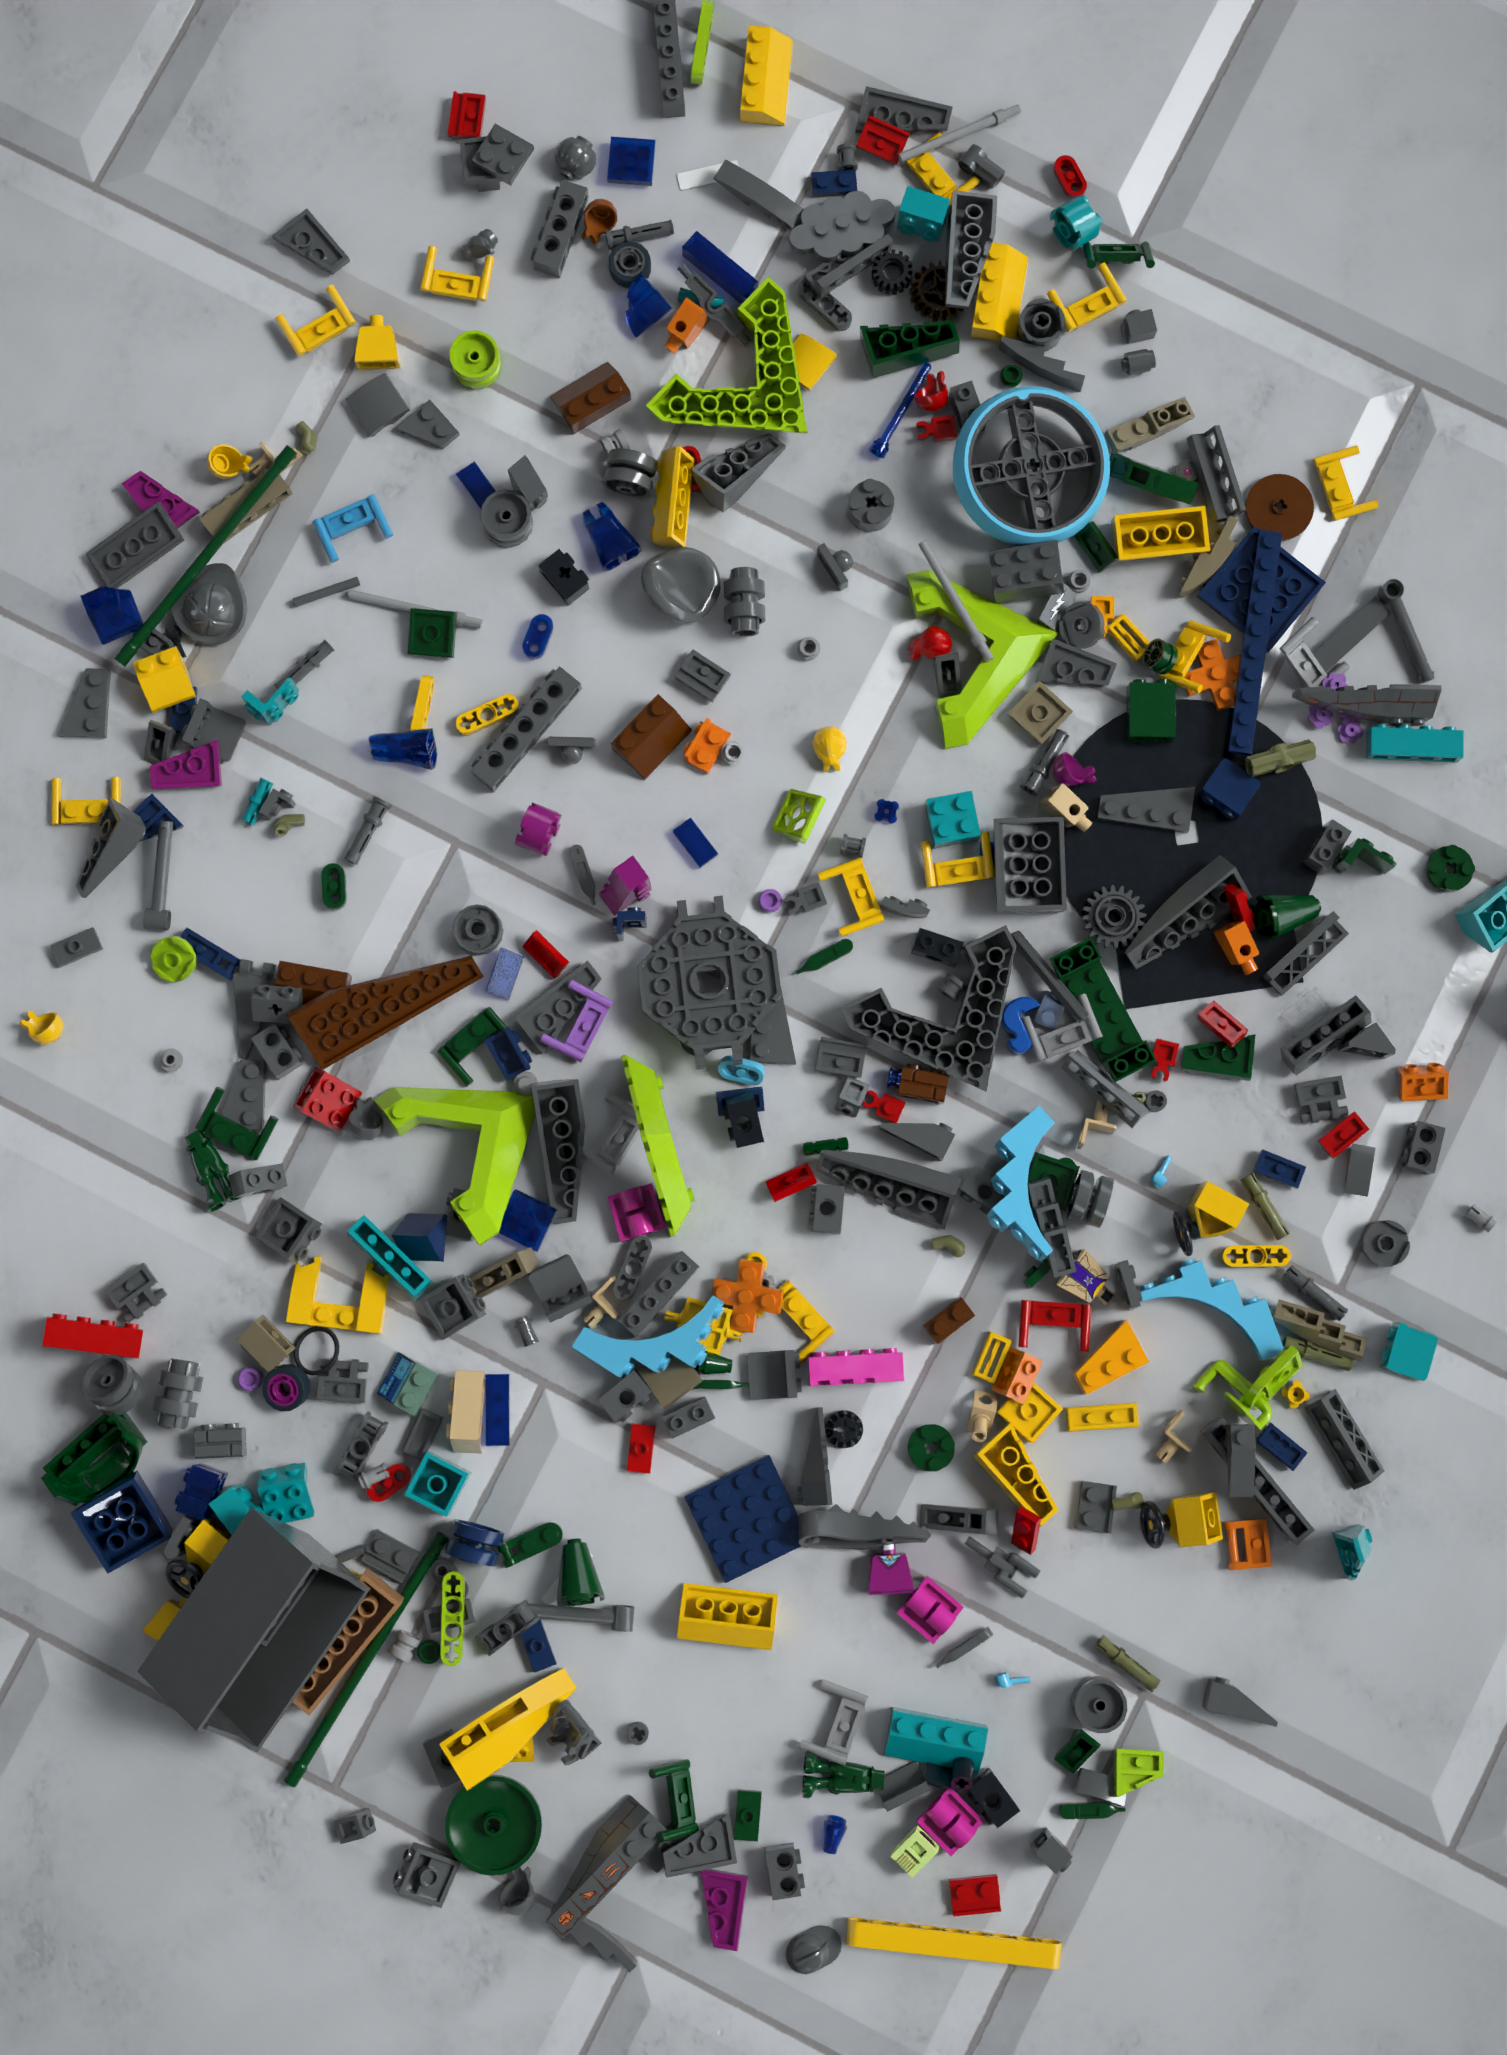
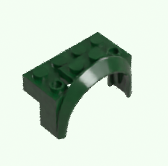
M113 1413L111 1416L103 1414L43 1467L46 1474L41 1479L55 1498L77 1506L79 1503H86L115 1482L133 1473L140 1459L142 1448L148 1441L127 1413L122 1415ZM111 1445H113L110 1451L101 1460H99L90 1468L86 1469L104 1451H106ZM83 1476L86 1478V1480L89 1482L93 1489L87 1486L85 1481L82 1479Z

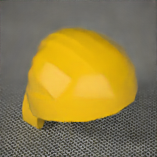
M221 444L215 446L208 453L206 462L212 474L226 480L235 477L239 473H248L250 471L248 465L252 461V457L246 454L242 456L236 448Z
M835 726L823 727L813 737L814 753L823 761V770L825 772L829 771L831 765L836 771H840L841 764L839 759L844 755L847 748L845 734Z
M27 1011L26 1017L29 1021H19V1025L28 1030L29 1037L44 1046L56 1042L61 1037L63 1031L62 1019L55 1012H49L37 1017L33 1011Z

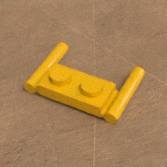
M938 132L926 142L940 137L942 134ZM929 152L904 161L930 193L951 199L953 190L969 192L980 183L979 179L974 176L957 189L956 184Z
M428 246L420 286L421 291H431L432 294L476 301V299L482 302L486 301L494 263L493 256L487 255L485 257L482 277L433 269L437 247Z
M1105 262L1101 263L1097 268L1108 286L1067 308L1064 307L1054 289L1046 293L1049 300L1052 301L1051 303L1062 309L1065 317L1064 326L1068 332L1081 328L1127 302Z
M329 285L326 291L337 308L303 326L296 332H293L283 314L275 317L297 356L304 355L306 351L308 353L347 331L348 327L356 324L334 285Z
M1357 445L1313 458L1334 521L1378 508L1376 499L1359 505H1353L1354 499L1340 459L1359 454V447Z
M1190 620L1187 628L1184 627L1174 645L1178 650V657L1174 667L1165 675L1159 674V679L1169 680V683H1176L1177 686L1200 693L1203 685L1185 679L1186 673L1207 636L1228 643L1231 639V634Z
M111 777V798L121 804V778ZM52 778L51 824H98L108 799L61 800V779Z
M989 832L980 833L983 856L932 863L930 842H920L926 887L930 888L995 878Z
M861 857L817 873L820 882L842 874L857 917L860 920L838 928L841 937L885 921Z
M787 1280L778 1288L784 1290L782 1308L812 1340L798 1353L800 1363H802L835 1330L794 1285ZM758 1311L757 1316L760 1318L766 1312Z

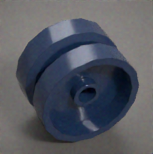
M454 1519L451 1532L453 1535L464 1540H448L445 1553L465 1562L496 1566L499 1554L494 1549L486 1547V1545L493 1547L502 1545L505 1533L481 1524Z

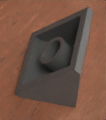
M1377 1023L1366 1027L1339 1046V1051L1381 1059H1386L1396 1052L1395 1047Z

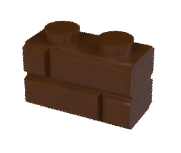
M908 1064L907 1067H902L897 1096L943 1104L949 1075L935 1068H931L929 1072L921 1070L919 1065Z
M959 1297L922 1326L935 1344H939L972 1319L975 1314L962 1297Z

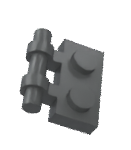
M1342 1075L1294 1084L1298 1106H1308L1309 1109L1308 1113L1300 1114L1302 1123L1311 1122L1313 1124L1318 1123L1322 1119L1331 1118L1335 1120L1339 1119L1340 1116L1348 1115L1347 1106L1338 1107L1337 1100L1346 1098ZM1329 1103V1109L1318 1111L1317 1104Z
M1128 1260L1115 1264L1117 1270L1116 1278L1121 1284L1123 1302H1126L1128 1311L1137 1309L1141 1306L1142 1294L1139 1287H1135L1133 1279L1136 1278L1134 1267L1129 1265Z
M146 1263L140 1264L105 1290L118 1310L127 1305L130 1311L123 1315L128 1323L135 1318L139 1319L144 1315L143 1312L152 1306L156 1307L161 1303V1299L167 1296L163 1288L157 1292L152 1290L151 1287L158 1283V1280ZM144 1293L147 1299L137 1305L134 1299Z
M332 1358L330 1360L321 1359L320 1369L326 1367ZM337 1359L334 1366L329 1370L328 1376H319L317 1400L365 1403L367 1379H359L358 1372H368L369 1363L360 1362L359 1359H352L351 1361H340ZM337 1371H350L349 1378L337 1377Z

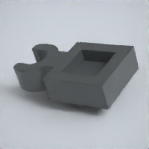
M819 882L797 890L799 897L788 896L784 899V903L793 902L795 904L793 909L788 910L789 915L797 913L801 907L804 908L806 913L827 905Z

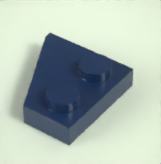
M153 794L149 795L133 811L141 817L146 827L145 835L139 842L158 836L159 821L173 822V831L184 827Z

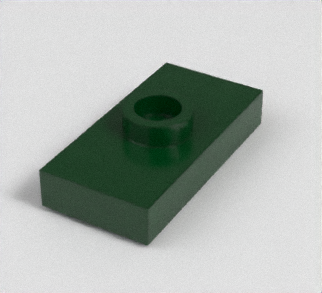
M738 1789L734 1840L758 1842L762 1791Z

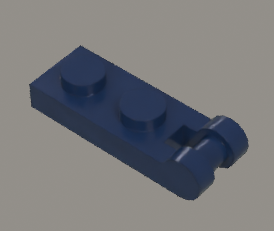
M186 927L180 938L185 939L193 947L196 960L231 981L233 978L232 973L237 966L240 967L241 960ZM224 958L229 961L225 969L219 966Z

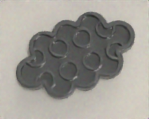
M852 191L846 194L843 199L835 196L829 197L823 202L822 206L810 205L802 211L801 225L796 226L790 232V247L800 254L814 252L815 256L824 262H833L841 254L855 256L860 253L863 247L867 248L884 237V228L894 222L895 207L890 201L885 199L871 201L869 196L861 191Z

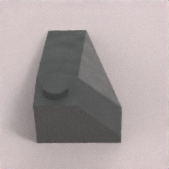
M768 433L745 442L744 446L737 449H726L725 453L719 456L711 455L706 457L691 469V474L706 500L720 511L725 512L746 493L784 451L786 445Z
M817 1407L802 1473L801 1486L797 1487L798 1501H803V1506L833 1505L825 1442L823 1407Z

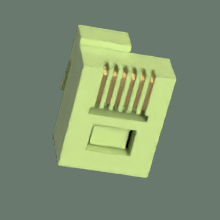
M917 1824L894 1848L890 1857L897 1861L896 1863H899V1866L901 1865L906 1872L908 1871V1874L913 1878L938 1853L940 1845Z

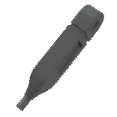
M573 845L569 852L581 889L589 897L592 905H596L594 899L595 883L584 849L580 845Z
M989 1627L982 1629L975 1636L973 1635L952 1649L935 1666L938 1669L944 1664L956 1661L993 1636L992 1631Z

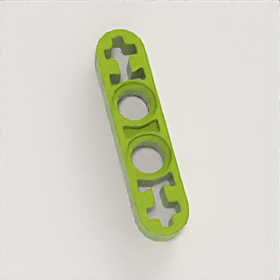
M702 1L691 71V84L702 85L714 1Z
M455 1570L447 1573L442 1582L440 1656L442 1662L447 1666H456L463 1658L465 1577L461 1572ZM452 1575H456V1579L460 1580V1584H457L455 1587V1593L460 1592V1596H447V1592H452V1585L447 1582V1580L452 1578ZM451 1599L457 1600L460 1604V1609L456 1613H451L447 1609V1602ZM449 1624H456L458 1626L459 1634L456 1637L447 1635L446 1627ZM445 1640L449 1642L459 1640V1645L454 1644V1653H458V1657H455L453 1661H450V1657L445 1655V1653L450 1651V1644L445 1645Z

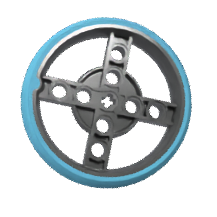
M1018 387L1003 391L987 399L966 420L954 449L953 479L956 492L965 511L987 534L1014 546L1055 540L1059 543L1072 537L1083 529L1096 514L1103 502L1109 483V452L1098 424L1077 401L1049 388ZM1033 406L1047 409L1066 420L1078 433L1084 446L1061 450L1052 439L1038 434ZM1007 409L1012 439L1002 449L999 461L972 465L973 448L979 432L991 418ZM1019 417L1027 421V427L1019 424ZM1023 440H1028L1031 443V449H1026L1023 446ZM1071 455L1078 457L1079 464H1074L1071 461ZM1050 458L1057 462V468L1050 466ZM1030 464V466H1034L1035 470L1032 471L1031 468L1028 469L1027 465ZM1006 466H1010L1013 469V476L1006 473ZM1090 469L1089 486L1081 505L1069 518L1056 525L1050 496L1060 486L1065 473ZM983 470L991 472V480L984 477ZM1003 485L1012 496L1024 500L1030 529L1015 526L996 515L986 505L977 489ZM1032 485H1036L1039 487V495H1036L1032 492ZM1036 507L1043 509L1044 517H1039L1036 514Z

